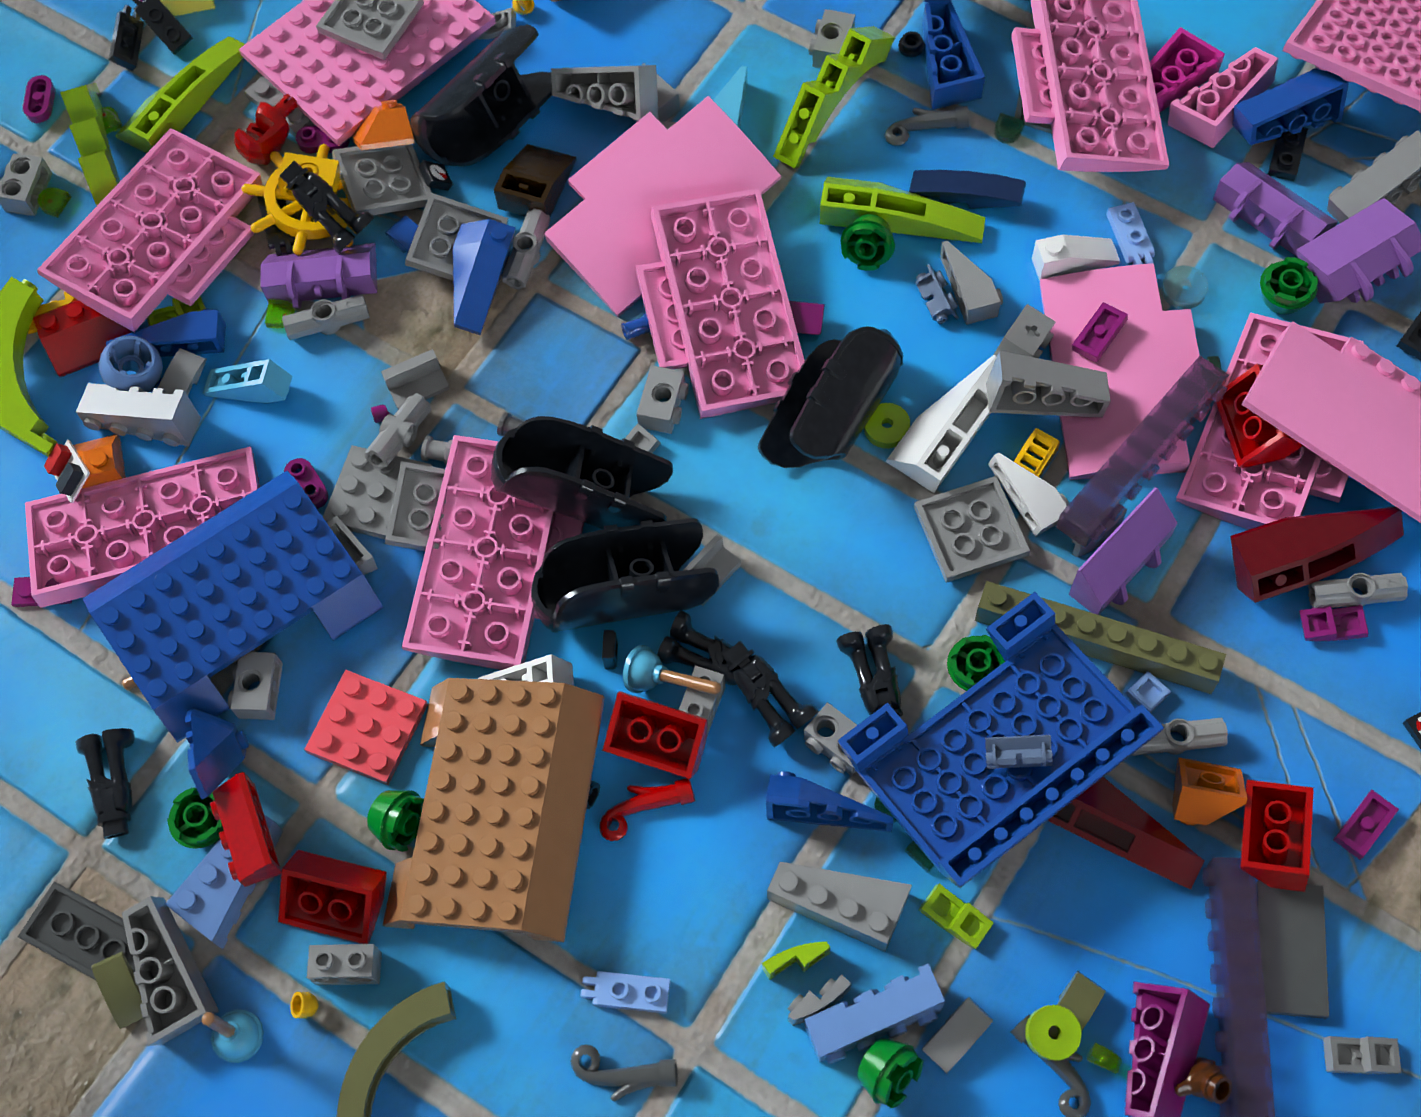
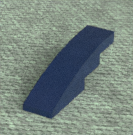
M914 170L909 192L925 198L938 197L939 201L944 204L966 202L969 209L1022 206L1026 182L1016 178L972 171Z

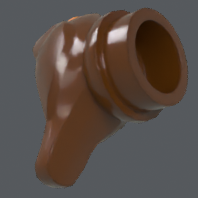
M1198 1057L1187 1079L1177 1084L1174 1091L1179 1097L1193 1095L1204 1097L1209 1102L1221 1104L1229 1098L1232 1092V1082L1221 1072L1214 1060Z

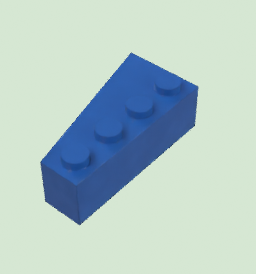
M950 1L947 5L925 3L922 29L931 109L935 110L980 99L982 97L985 75L952 2Z
M1314 68L1305 74L1292 78L1281 85L1234 105L1232 125L1250 145L1280 138L1283 132L1299 133L1302 127L1310 125L1313 128L1322 127L1325 121L1332 120L1333 123L1341 122L1349 82L1334 73Z

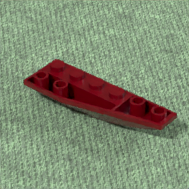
M1397 507L1285 517L1232 535L1230 538L1237 588L1256 603L1334 575L1365 560L1404 535L1402 511Z
M1104 777L1047 820L1190 890L1205 861Z

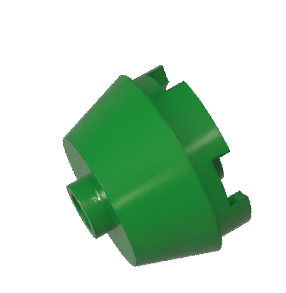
M867 214L858 217L844 229L840 239L843 257L845 260L848 257L851 262L858 265L857 268L860 270L872 271L878 269L881 264H884L892 257L895 250V242L889 224L877 215Z
M1286 257L1284 261L1270 264L1264 270L1260 279V287L1264 303L1270 310L1278 314H1292L1313 301L1318 290L1317 275L1314 276L1307 268V262L1294 257Z
M970 636L961 639L952 647L947 659V669L954 683L967 691L1003 664L1005 660L990 636Z
M190 788L180 793L173 800L174 804L170 810L167 822L172 837L180 845L195 849L214 845L220 840L219 832L224 830L221 820L216 821L211 810L210 803L215 801L213 793L201 800L197 788Z
M412 790L384 791L374 800L369 809L367 817L368 829L386 849L401 852L408 851V845L417 837L424 799Z
M882 1038L865 1052L858 1069V1079L876 1104L882 1103L890 1108H895L907 1098L902 1092L907 1088L911 1079L918 1081L923 1069V1060L918 1057L912 1045Z

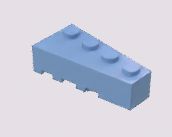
M265 815L275 848L283 830ZM219 840L165 905L223 950L228 941L227 936L233 924L237 923L242 913L240 910L248 895L252 894L256 883L244 887L239 880H233L228 866V862L233 861L230 850L225 851L221 840Z
M929 963L918 968L920 975L909 979L901 975L890 980L891 982L884 986L885 991L879 993L878 989H870L853 999L855 1003L852 1005H848V1002L845 1001L804 1019V1026L818 1061L827 1060L828 1064L835 1063L847 1057L845 1052L857 1047L859 1052L869 1049L876 1042V1039L888 1035L889 1039H893L908 1032L906 1027L918 1022L921 1027L938 1019L936 1014L941 1012L945 999Z

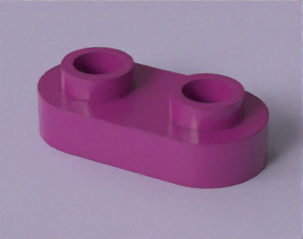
M45 75L31 78L26 85L23 112L28 120L33 123H42L49 119L52 114L56 89L51 79Z
M305 126L296 133L298 147L305 153H318L321 144L328 145L329 153H332L335 149L348 148L350 140L347 139L338 146L317 126Z
M303 458L291 460L285 466L284 472L288 471L297 480L306 494L310 490L315 489L316 491L308 495V497L317 509L323 507L328 500V491L310 462ZM297 469H302L301 472L294 473Z

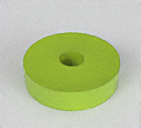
M879 404L864 427L867 439L873 445L880 448H895L910 428L909 415L902 407L896 404ZM885 423H888V424H890L892 427H890V428H885V427H883L882 425L885 424Z
M1047 1005L1040 1007L1030 1015L1026 1023L1025 1034L1028 1045L1036 1055L1043 1059L1053 1061L1066 1059L1074 1054L1080 1045L1081 1027L1079 1021L1070 1010L1063 1006ZM1051 1026L1058 1030L1056 1039H1052L1049 1036L1048 1031Z

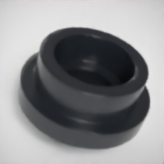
M907 32L899 40V51L908 57L918 56L924 50V40L917 32Z

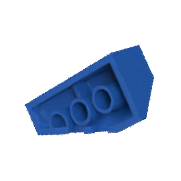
M491 219L461 224L453 245L454 327L481 335L513 245L516 227Z
M191 708L187 710L185 716L187 727L192 726V731L186 733V739L190 745V749L187 750L188 769L202 800L207 798L245 759L246 748L249 747V743L244 731L238 732L235 723L196 708Z
M778 772L777 775L770 774L766 796L768 820L892 832L894 820L892 816L802 777H796L794 773Z

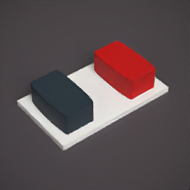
M67 440L65 445L56 443L44 465L48 474L55 476L58 491L66 495L70 503H73L90 472L71 441Z

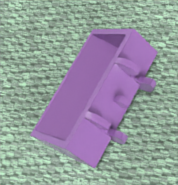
M1250 162L1236 163L1220 179L1213 198L1214 201L1232 212L1228 217L1231 221L1235 222L1238 218H1241L1272 239L1269 244L1272 249H1276L1280 245L1296 257H1298L1296 249L1332 229L1338 223V221Z
M1383 197L1296 249V254L1299 259L1308 263L1307 268L1313 275H1317L1318 290L1316 297L1319 303L1336 302L1345 297L1351 302L1357 303L1361 300L1359 292L1366 302L1374 296L1371 281L1379 287L1385 283L1384 273L1392 279L1398 278L1400 275L1397 266L1404 277L1413 273V263L1410 258L1421 252V233L1416 222Z
M376 244L352 245L351 247H345L339 254L333 247L305 250L301 255H295L294 253H282L281 256L269 254L261 263V289L269 305L293 302L294 309H300L302 301L342 297L343 300L350 298V296L377 293Z
M1155 487L1078 569L1069 595L1091 613L1100 615L1111 601L1115 604L1123 605L1128 600L1126 585L1144 565L1150 568H1157L1162 563L1160 548L1172 536L1178 523L1158 488Z

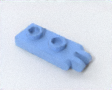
M1132 202L1108 208L1106 215L1126 263L1132 262L1133 265L1142 264L1141 260H1143L1144 264L1153 263L1152 257L1155 256V251L1135 203Z
M598 971L596 977H583V985L595 986L594 990H581L580 997L593 999L592 1005L599 1007L667 1014L671 981L667 978Z

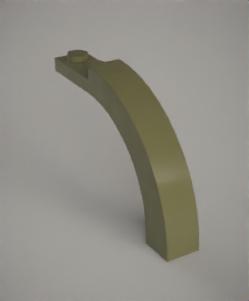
M445 981L422 989L404 999L387 1012L369 1031L359 1045L345 1074L339 1095L337 1117H371L373 1102L380 1081L398 1053L426 1030L456 1019L451 990Z

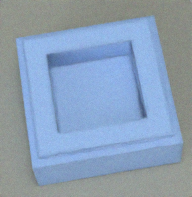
M1147 671L1127 690L1126 695L1138 706L1142 704L1151 713L1170 695L1171 691Z

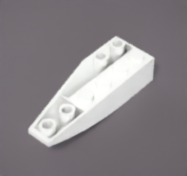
M994 355L920 414L886 462L932 493H935L991 414L988 408L986 382L997 357Z

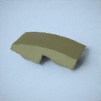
M120 952L92 965L91 969L119 1029L143 1019L140 1004H142L140 990L135 982L134 971L124 953Z
M1077 971L1059 996V1001L1056 1005L1067 1008L1076 1016L1082 1032L1106 991ZM1051 1026L1048 1031L1049 1036L1056 1039L1058 1030Z

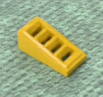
M1035 428L1014 462L1040 478L1057 453L1060 441ZM1029 452H1032L1043 459L1039 460L1034 456L1030 455ZM1024 461L1027 464L1035 467L1036 470H1032L1031 468L1022 464V462Z

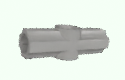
M533 208V210L527 211L520 232L513 238L514 248L502 277L503 283L513 289L520 290L521 288H526L533 266L540 260L539 250L545 237L544 233L547 231L551 221L550 216L542 210Z
M361 294L336 302L326 299L319 300L312 305L311 309L282 316L288 339L293 340L318 332L332 335L341 326L368 319L370 315L365 298Z
M417 393L409 396L395 415L389 414L383 419L379 435L364 452L366 460L373 467L378 469L387 467L402 447L408 448L413 444L417 435V428L431 411V404L424 396Z
M1356 573L1350 578L1316 581L1308 586V598L1313 608L1331 606V608L1351 607L1358 605L1363 607L1366 604L1402 601L1408 597V583L1402 573L1374 576ZM1353 588L1362 591L1363 595L1356 593Z
M1180 718L1174 719L1169 723L1162 724L1164 730L1134 752L1132 756L1163 752L1178 755L1185 750L1226 746L1228 743L1226 722L1223 721V718L1194 721ZM1170 733H1180L1184 741L1174 740Z

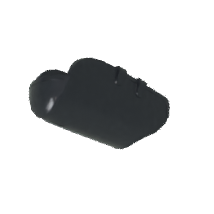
M526 24L504 31L475 56L418 112L411 116L410 126L414 140L425 154L442 165L463 167L475 164L497 150L508 139L513 140L520 133L519 129L528 119H534L540 113L539 108L552 96L551 72L520 75L514 64L515 60L538 37L539 34L535 27Z
M869 326L859 327L849 332L843 340L833 339L817 346L806 358L798 372L792 374L788 381L789 387L781 400L777 401L773 409L775 413L758 443V450L762 457L771 465L782 468H798L823 460L845 458L903 365V352L891 332L886 329L879 330Z
M537 416L527 419L517 428L509 430L496 445L492 458L491 480L496 491L499 493H505L600 529L617 524V527L639 525L640 521L652 520L653 523L667 521V516L662 512L629 498L635 494L659 488L668 482L673 474V465L669 460L636 447L635 443L630 440L614 438L603 433V429L594 425L587 427L556 417Z
M695 518L655 523L652 520L640 521L639 525L617 527V524L604 526L603 530L576 535L553 545L545 554L540 569L535 573L531 587V598L539 619L546 628L552 630V632L688 610L703 604L716 593L719 587L717 570L708 567L679 571L681 566L700 547L703 538V528L700 521Z

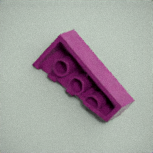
M1134 982L1133 993L1137 997L1136 1008H1132L1131 1022L1135 1023L1134 1040L1129 1043V1054L1133 1057L1132 1069L1127 1074L1125 1115L1128 1117H1181L1186 1096L1179 1097L1175 1094L1174 1088L1177 1084L1187 1079L1195 1064L1210 1004L1189 989Z

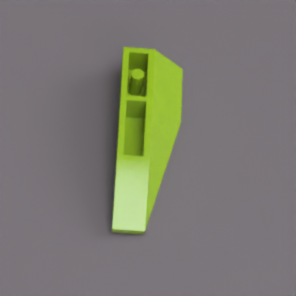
M228 36L203 52L167 84L144 101L116 134L117 139L148 153L170 128L181 132L243 59L239 49L245 43Z
M827 177L824 182L820 203V224L847 227L858 217L872 214L883 218L889 224L892 233L982 243L986 217L879 182Z

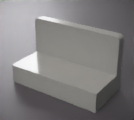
M433 349L381 371L398 410L407 398L415 393L424 396L425 399H429L450 388Z
M717 534L684 570L715 568L719 575L718 591L741 566V560L723 547V538Z

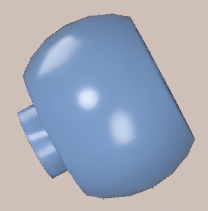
M122 336L111 341L103 349L99 360V372L103 382L121 391H129L130 386H134L149 392L158 384L163 370L162 359L158 350L150 342L137 336ZM127 371H134L136 374L129 375Z

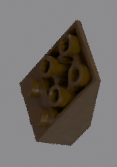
M527 144L503 169L494 188L498 209L526 216L527 211H531L534 208L542 210L551 217L577 158Z

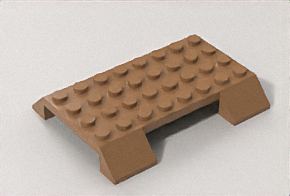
M448 678L432 687L420 745L435 747L413 857L395 863L383 926L414 929L415 924L514 932L525 933L533 940L564 942L605 700L603 695L566 683Z

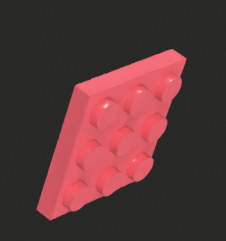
M345 669L304 750L307 754L389 785L428 703L426 700Z

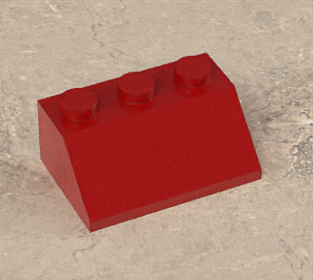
M79 300L33 317L40 341L59 377L98 363L101 353L106 347V341L133 332Z
M1258 363L1213 395L1239 468L1282 460L1303 447L1302 444L1241 405L1263 365Z
M619 691L602 751L691 779L699 770L707 739L708 719Z
M245 772L238 773L212 792L215 801L211 802L210 806L215 820H221L224 831L219 832V836L224 850H230L233 861L228 862L231 876L234 881L239 880L246 887L280 875L282 871L256 786Z
M1247 780L1241 870L1271 888L1305 892L1310 875L1314 788Z
M297 850L282 868L278 922L361 944H369L384 901L387 872Z

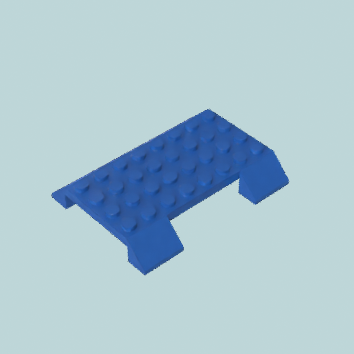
M288 471L280 474L82 598L101 632L176 742L186 738V733L192 731V726L188 728L185 723L187 710L196 708L218 717L230 709L219 690L210 680V677L304 616L314 611L334 641L384 608L356 563L303 488Z
M1033 592L986 628L1005 662L911 734H909L905 722L886 703L837 740L863 781L938 871L959 888L968 883L1164 730L1162 724L1142 704L1135 708L1055 624L1056 613L1036 592ZM1051 735L1052 766L987 769L985 738Z

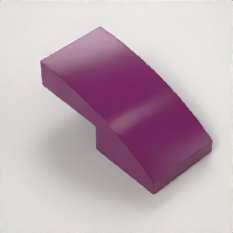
M1362 605L1339 609L1324 606L1299 610L1305 641H1337L1368 637Z

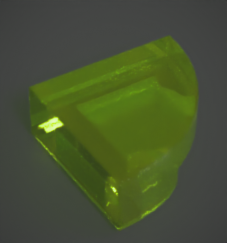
M1094 1043L1090 1048L1086 1058L1089 1062L1114 1073L1119 1072L1122 1059L1117 1054L1097 1043Z

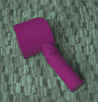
M385 405L371 407L375 423L382 422L389 415Z

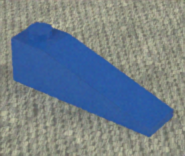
M203 309L201 311L185 313L123 336H137L147 340L158 350L160 357L175 356L180 348L194 354L223 353L226 324L218 310ZM115 339L106 341V346Z

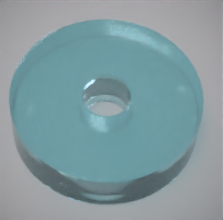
M1177 266L1166 273L1161 286V292L1164 299L1173 307L1192 309L1204 301L1209 287L1208 280L1195 267ZM1181 286H1187L1189 289H1184Z

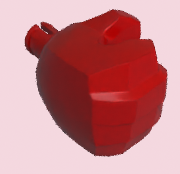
M285 94L274 107L268 103L261 102L256 110V123H250L246 132L239 128L234 133L237 152L249 163L268 165L272 161L270 154L274 151L280 152L290 131L285 118L298 107L294 97H291L289 100L290 95Z

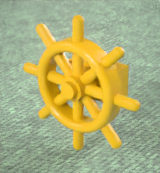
M321 144L319 146L317 157L287 152L282 157L279 152L274 151L270 154V159L278 169L271 174L266 185L243 184L242 192L244 194L264 197L268 214L251 224L252 232L259 233L275 225L284 233L296 237L293 246V253L295 255H301L304 252L306 240L323 239L331 236L319 221L316 223L311 222L312 217H309L306 210L296 201L291 190L286 188L288 184L279 176L295 160L303 169L307 167L309 169L308 172H313L325 180L328 185L333 187L336 195L337 191L341 189L345 192L341 182L339 160L327 159L329 154L328 145ZM347 195L346 198H340L348 207L351 208ZM281 199L294 202L280 209L276 200ZM326 209V211L341 226H343L344 228L348 226L337 214L332 215L328 211V209ZM302 210L300 220L290 217ZM353 240L346 247H351Z

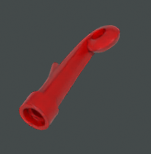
M690 779L677 780L675 784L666 786L641 787L629 785L627 790L638 794V796L629 798L607 810L601 818L599 830L602 837L606 840L617 841L624 837L628 829L624 816L679 803L685 805L695 802ZM613 821L619 823L617 830H609Z

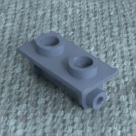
M928 264L927 267L930 272L928 274H919L916 277V286L924 300L934 296L932 300L926 302L932 319L937 321L938 324L946 322L947 316L951 314L956 320L959 319L955 311L958 304L951 292L946 293L944 286L948 284L940 270L935 272L930 264Z
M1051 735L985 738L987 769L1052 766Z

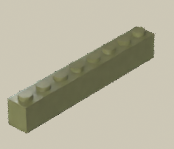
M986 581L975 621L991 625L1031 594ZM1042 598L1056 613L1055 624L1086 656L1144 674L1149 671L1157 678L1208 694H1212L1219 683L1226 657L1224 653Z

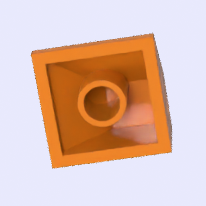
M397 100L382 101V106H375L352 136L353 142L361 151L415 144L406 108L401 103L398 104Z
M118 434L73 445L90 472L82 488L126 478L120 436Z
M1178 757L1172 802L1174 820H1179L1186 825L1199 824L1207 826L1246 804L1247 794L1242 769Z

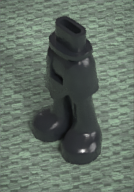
M294 160L279 176L288 184L286 188L291 190L294 198L306 210L309 217H312L315 223L318 220L329 232L333 239L332 247L339 254L355 236L341 226L326 211L327 205L356 235L374 217L367 211L357 213L334 193L333 187L328 185L325 180L313 172H308L309 169L307 167L303 169Z
M680 610L671 626L670 637L666 636L658 650L657 656L660 657L661 662L665 664L678 662L691 667L699 666L724 674L725 684L737 685L732 672L727 670L730 667L729 664L722 657L733 646L715 635L714 639H711L693 629L691 616ZM678 642L709 653V659L684 648Z
M878 625L865 633L866 642L877 670L874 678L867 661L862 633L857 631L849 632L837 638L838 648L850 657L860 684V696L868 714L872 715L888 703L899 717L903 716L896 667L891 668L887 653V646L893 639L891 625Z
M739 641L725 652L722 657L729 664L730 667L727 670L732 672L733 678L746 697L748 704L751 705L753 711L757 708L770 729L768 739L775 748L793 734L795 729L780 716L767 699L769 692L784 710L796 729L819 713V710L813 704H799L782 685L774 669L762 657L753 655V649L749 651Z
M108 729L102 731V736L99 734H88L75 742L78 753L84 755L91 779H86L89 786L88 790L91 794L93 809L98 818L97 824L103 828L104 839L129 834L128 821L131 820L132 789L125 770L124 748L134 743L135 735L132 729ZM104 748L107 753L111 780L106 778L102 758Z

